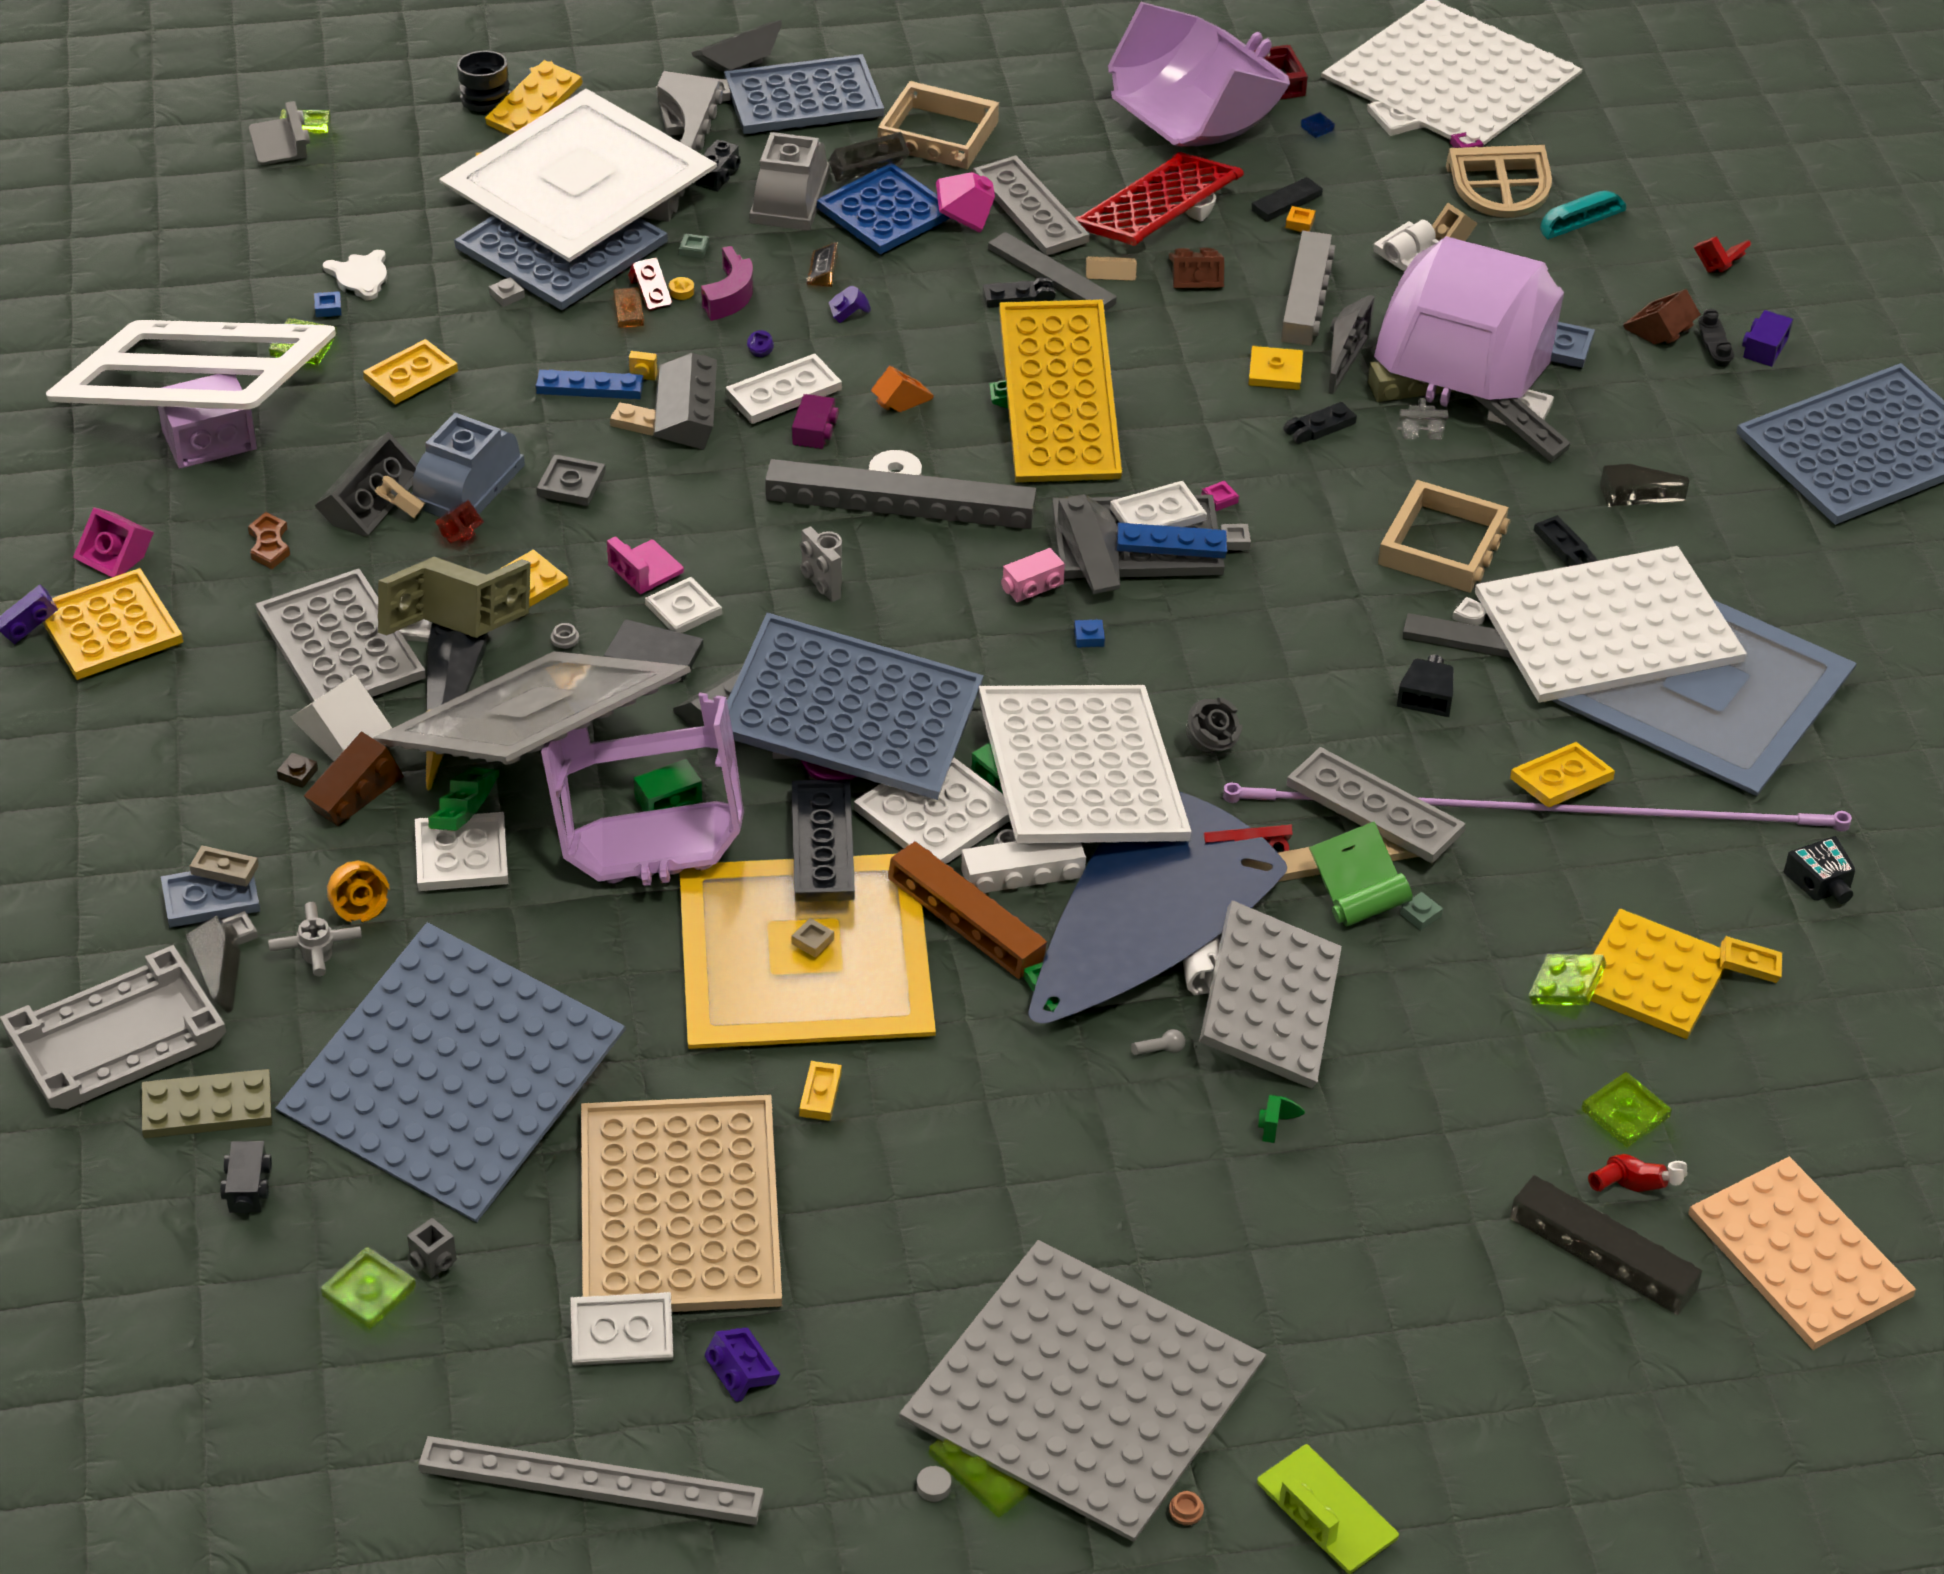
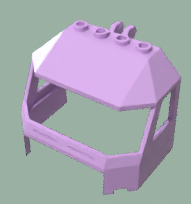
M699 693L704 726L590 743L588 728L586 727L567 732V737L564 739L545 743L541 754L563 858L597 881L607 880L608 883H616L624 880L625 877L636 876V878L642 879L644 886L651 885L654 873H659L662 883H668L670 881V874H676L683 869L693 867L696 870H704L716 864L740 833L744 815L734 736L726 697L716 696L713 698L714 700H709L707 694ZM703 747L718 749L715 764L717 767H722L728 803L713 801L605 817L574 830L567 775L596 763ZM560 794H561V799H562V806H563V812H564L565 825H564L563 815H562L561 806H560V801H559Z

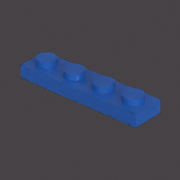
M552 369L539 370L536 392L543 395L641 399L643 375L558 371Z
M1118 522L1117 551L1226 558L1227 532L1226 530Z

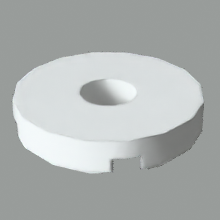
M889 450L874 456L870 462L869 470L885 472L899 470L900 472L894 473L922 475V464L912 453L902 450Z

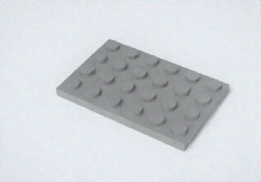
M360 568L255 604L259 617L311 702L355 674L371 697L426 678L425 669L400 630L387 636L378 633V596Z
M1232 900L1227 907L1199 1042L1312 1089L1318 1081L1342 946Z

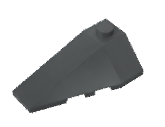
M1369 295L1343 308L1339 316H1335L1332 320L1330 331L1333 332L1329 394L1333 395L1370 337L1375 296Z
M1085 494L1059 499L1057 524L1093 594L1120 589L1117 524L1110 511Z

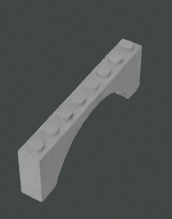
M663 71L657 85L658 104L675 114L678 121L682 123L684 135L680 143L698 152L699 149H703L705 134L710 132L711 119L716 117L717 105L721 104L723 100V90L720 89L719 79ZM685 188L640 217L669 222L673 212L678 210L679 197H683Z

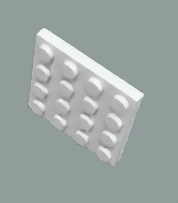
M953 758L938 800L880 784L854 801V810L902 848H906L916 841L925 849L930 850L933 855L945 864L962 854V849L971 848L1010 821L1004 795L956 758Z

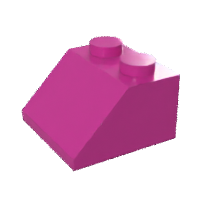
M93 507L73 558L110 577H115L126 573L144 558L154 532L114 512Z

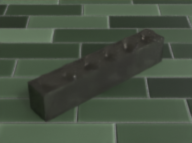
M1533 1175L1513 1200L1511 1220L1679 1315L1698 1290L1703 1270L1696 1267L1693 1263L1669 1252L1663 1246L1655 1244L1639 1235L1635 1230L1616 1222L1605 1213H1601L1586 1205L1580 1199L1572 1197L1556 1188L1548 1181Z

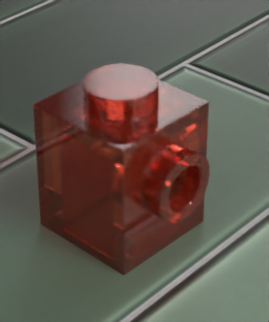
M467 500L450 509L438 518L435 523L439 527L441 535L451 544L459 539L462 543L476 534L474 529L484 523L471 502Z

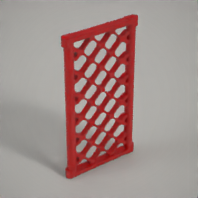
M1178 152L1167 162L1083 215L1075 217V219L1089 233L1136 246L1145 237L1227 184L1244 176V171L1239 167ZM1169 171H1171V172L1178 171V172H1176V173L1166 174V173L1169 172ZM1153 181H1154V182H1160V181H1162L1161 183L1150 184V183H1152ZM1214 181V182H1212L1211 184H1210V183L1201 184V183H1203V182ZM1180 186L1179 188L1167 189L1171 187ZM1163 189V190H1160V191L1150 192V191H1152V190ZM1196 191H1198V192L1195 193V194H1186V193H1189V192H1196ZM1181 194V195H1178V196L1168 197V196H1170V195ZM1147 199L1146 201L1134 202L1138 200ZM1120 202H1130V203H1127V204L1117 205V204H1119ZM1181 202L1180 204L1170 205V203ZM1163 204H1165L1164 206L1152 207V206H1156V205H1163ZM1148 207V208H1146V209L1134 210V209H1137V208ZM1104 212H1105V213H1111V212H1113L1112 214L1101 215V214H1103ZM1166 212L1163 215H1153L1156 213ZM1149 215L1145 217L1135 218L1137 216ZM1114 220L1113 222L1101 223L1104 221ZM1149 223V224H1147L1146 226H1145V225L1136 226L1137 224Z

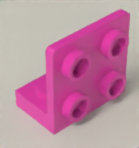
M616 536L607 540L608 565L639 594L684 572V567L654 540H649L633 549Z

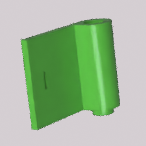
M1375 821L1309 847L1334 904L1332 912L1338 923H1343L1347 927L1412 901L1413 896L1409 883L1402 873H1397Z

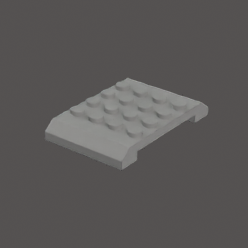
M174 945L145 956V966L33 1012L31 1007L27 1005L0 1016L3 1029L51 1108L69 1109L214 1047L226 1033L225 1023Z

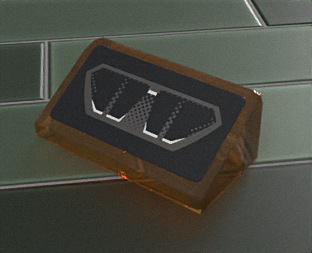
M838 242L813 251L807 285L832 287L838 258Z

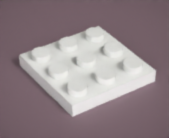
M504 812L474 814L457 831L429 829L428 818L415 819L418 891L509 884Z

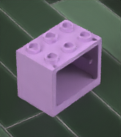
M215 374L162 387L170 389L242 391L236 375ZM158 406L162 431L179 469L257 449L251 409Z

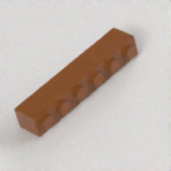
M914 841L891 857L888 879L1016 978L1020 979L1023 977L1024 968L1043 962L1047 941L1040 934L1034 932L1022 923L1019 918L1001 907L994 899L980 891L973 883L959 875L952 867L938 859L930 850L925 849Z

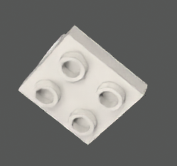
M1420 220L1415 224L1408 221L1375 242L1373 251L1405 272L1418 253L1439 241L1436 239L1434 228L1428 221Z

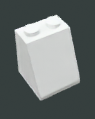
M356 674L291 716L292 720L333 761L341 755L361 731L373 738L392 729Z

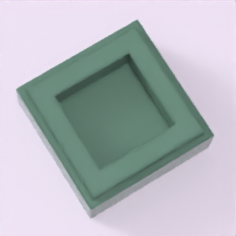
M685 234L679 247V256L704 259L709 246V237Z

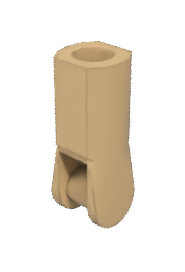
M384 476L382 478V485L375 489L377 495L415 519L425 506V503L404 489L393 478ZM394 490L397 492V496H394L390 491Z

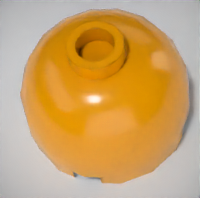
M359 860L347 862L338 867L331 875L327 885V897L334 911L346 921L352 922L351 920L361 919V922H365L379 915L385 908L388 901L386 896L389 883L385 875L372 864Z

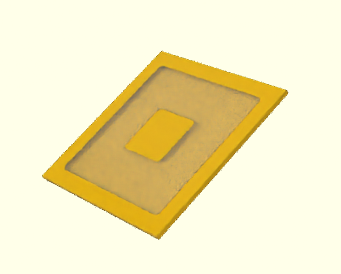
M895 854L853 856L855 900L795 902L794 859L717 862L704 870H696L694 867L683 869L680 872L688 1049L936 1036L922 904L888 879L890 860ZM809 918L834 931V940L816 958L791 944V936Z

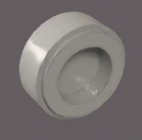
M938 1466L924 1468L917 1477V1491L919 1495L931 1502L945 1499L951 1491V1476L948 1471Z

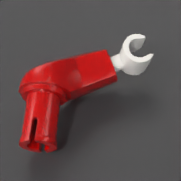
M1618 1154L1609 1157L1606 1166L1591 1172L1588 1175V1182L1592 1189L1597 1192L1604 1190V1188L1615 1182L1636 1192L1662 1189L1668 1185V1182L1675 1186L1680 1185L1684 1181V1177L1687 1176V1164L1683 1161H1673L1668 1164L1667 1171L1666 1167L1662 1164L1644 1163L1631 1155Z

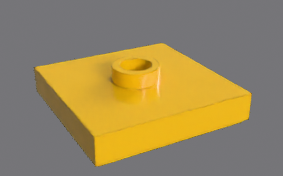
M1252 346L1248 385L1300 390L1303 350Z

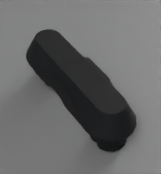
M1712 308L1706 309L1703 316L1698 320L1702 340L1705 347L1709 349L1715 364L1724 367L1733 360L1734 352L1731 343L1726 338L1718 312Z

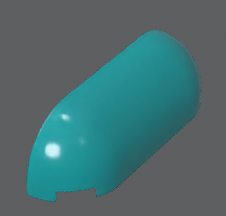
M1598 191L1551 209L1544 216L1540 230L1549 240L1626 211V203L1614 192Z

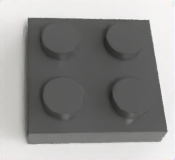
M554 454L537 486V496L588 506L605 474V464Z

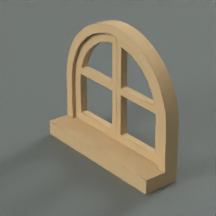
M1545 145L1449 148L1446 162L1447 172H1452L1454 185L1459 196L1475 210L1494 217L1514 218L1534 212L1547 200L1552 184V175ZM1536 169L1538 179L1508 180L1506 170ZM1496 170L1498 180L1468 181L1466 171ZM1538 185L1536 192L1524 201L1513 203L1509 186ZM1500 187L1503 203L1487 200L1477 194L1472 188Z

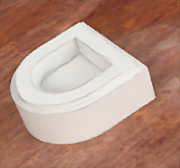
M1466 597L1453 612L1452 619L1460 623L1478 626L1484 622L1486 611L1481 603Z

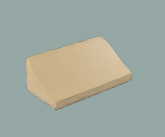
M1088 256L1086 258V278L1135 280L1137 261L1135 258Z

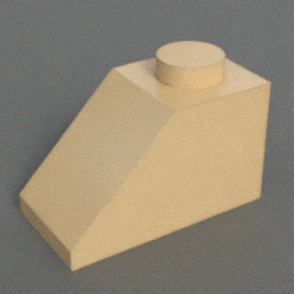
M1447 203L1432 227L1435 230L1438 241L1446 236L1466 241L1478 223Z

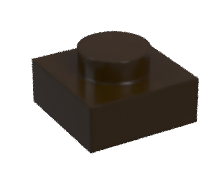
M291 753L277 770V776L279 780L303 788L318 771L317 761Z

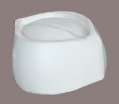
M1196 191V192H1189V193H1186V194H1195V193H1197L1198 191ZM1210 195L1187 210L1186 214L1195 220L1203 221L1211 214L1216 201V195Z

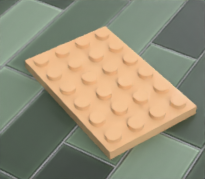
M1790 1156L1690 1206L1688 1215L1812 1350L1914 1297L1916 1288Z

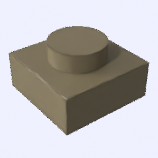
M809 918L791 936V944L816 958L834 940V931Z

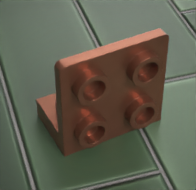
M1176 248L1175 253H1169V259L1173 261L1174 288L1224 287V256L1215 248H1200V252L1196 253L1190 251L1189 248Z

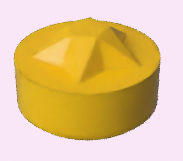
M678 277L671 280L669 283L670 296L678 300L689 299L694 295V282L686 277Z

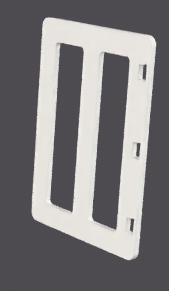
M137 320L129 323L48 390L46 395L49 402L253 409L266 400L336 336L335 327L326 325ZM142 339L295 344L279 358L125 353ZM105 370L260 375L242 391L87 385Z

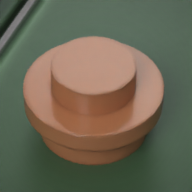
M1183 1491L1171 1500L1169 1513L1177 1523L1193 1525L1201 1520L1204 1513V1505L1195 1493Z

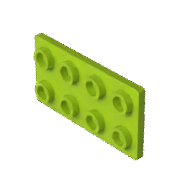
M1307 1444L1300 1447L1257 1479V1484L1348 1574L1353 1573L1398 1540L1399 1533Z

